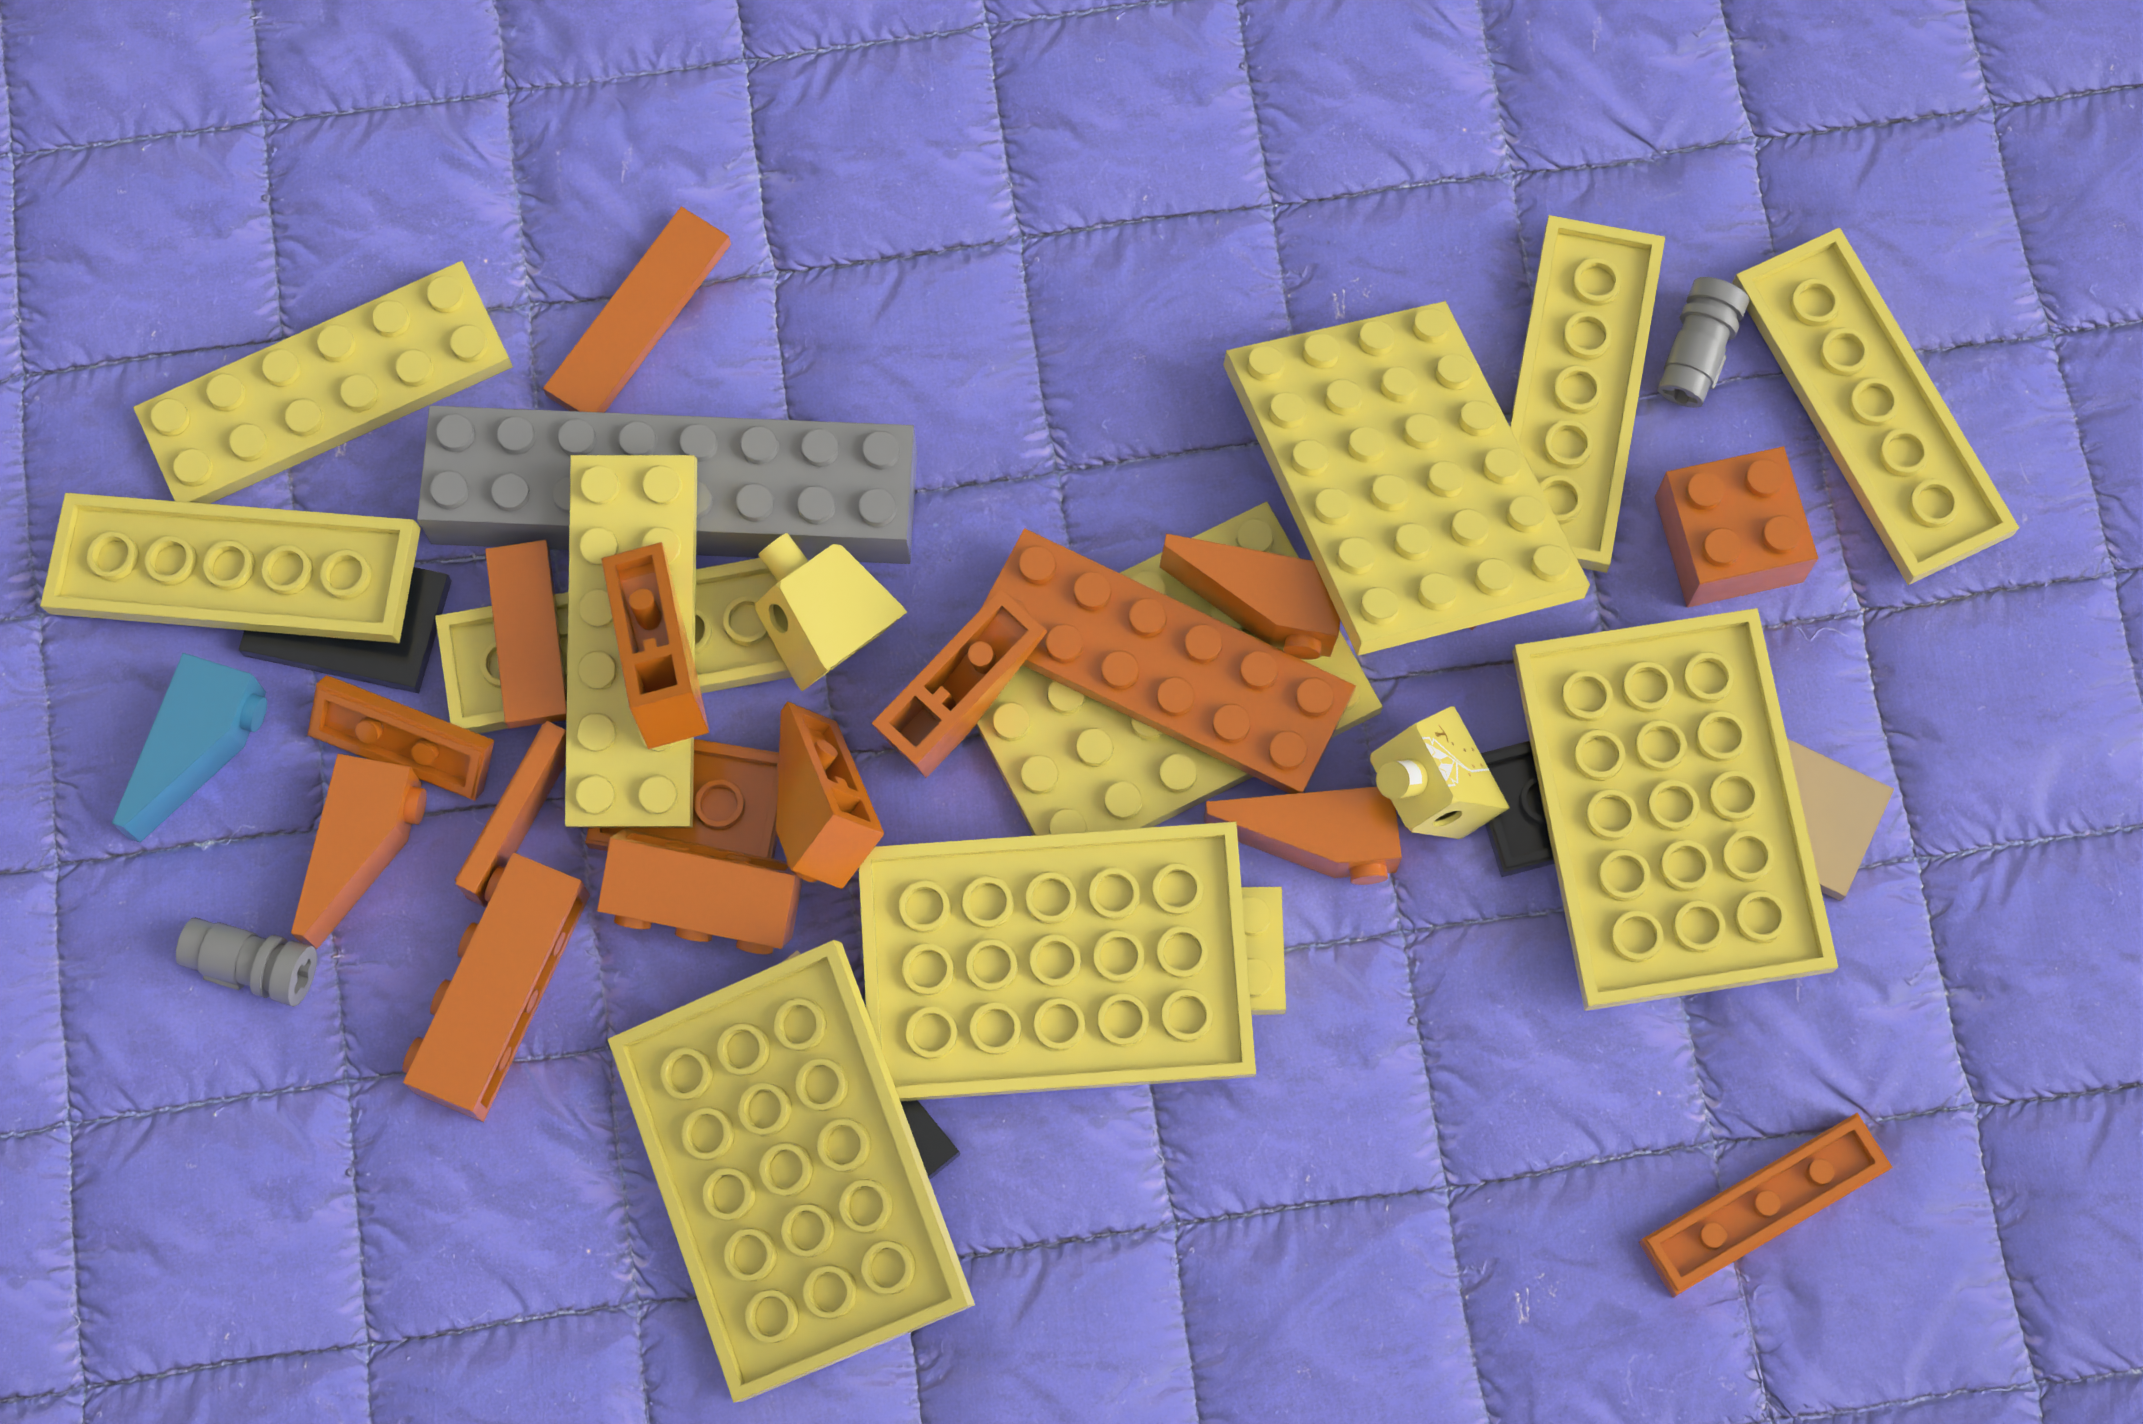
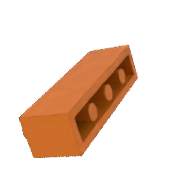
M514 852L506 867L498 866L495 869L486 887L485 900L489 903L479 924L472 922L461 938L457 952L458 957L462 958L452 980L445 979L439 985L433 997L430 1014L434 1015L428 1031L424 1038L417 1037L412 1042L404 1058L402 1071L407 1074L403 1083L411 1091L484 1123L590 897L588 890L580 879Z

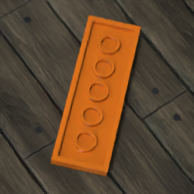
M1025 528L982 605L983 607L1002 588L1047 630V633L1024 661L1023 666L1289 794L1305 792L1356 688V685L1285 653L1272 645Z

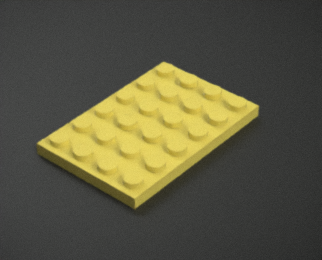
M1446 301L1226 350L1223 366L1357 656L1585 598L1590 583Z
M1267 501L1192 537L1204 541L1299 558ZM1162 552L1120 572V574L1259 639L1161 569L1159 566ZM1340 630L1330 657L1320 655L1317 659H1301L1356 685L1355 692L1332 738L1381 714L1383 706ZM1021 665L975 725L1033 836L1154 827L1254 777Z
M1758 608L1517 644L1514 646L1512 655L1584 1010H1595L1834 972L1838 968L1837 958Z
M1236 822L875 846L860 865L859 886L866 1010L900 1101L1256 1076Z
M836 940L827 942L608 1038L733 1403L748 1400L975 1306L842 942Z

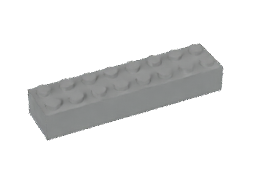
M429 405L417 520L431 544L500 547L546 540L550 549L569 550L571 455H694L697 458L696 555L760 558L758 554L783 534L788 533L808 560H811L832 544L842 545L858 562L910 564L917 465L914 425Z

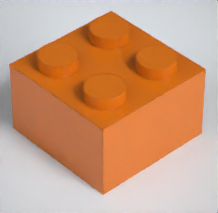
M1784 446L1666 471L1654 498L1687 608L1799 584L1805 581L1819 558Z

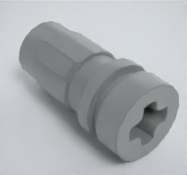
M1700 277L1694 280L1686 300L1687 304L1684 305L1679 317L1683 326L1676 335L1664 366L1665 372L1657 389L1664 398L1681 406L1697 408L1703 405L1708 390L1715 388L1727 357L1725 355L1726 343L1728 340L1735 338L1740 326L1739 322H1741L1750 301L1748 295L1741 288L1727 281L1712 277Z
M195 917L186 923L180 934L176 947V961L180 966L199 971L203 975V980L240 990L246 985L250 987L254 995L263 998L270 997L273 1001L294 1007L300 1004L310 989L317 966V952L311 945L294 940L288 942L287 939L281 936L271 935L266 939L259 937L251 931Z

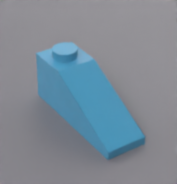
M182 653L112 821V824L128 839L141 843L244 748L250 731L256 732L260 728L267 711L266 691L252 674Z

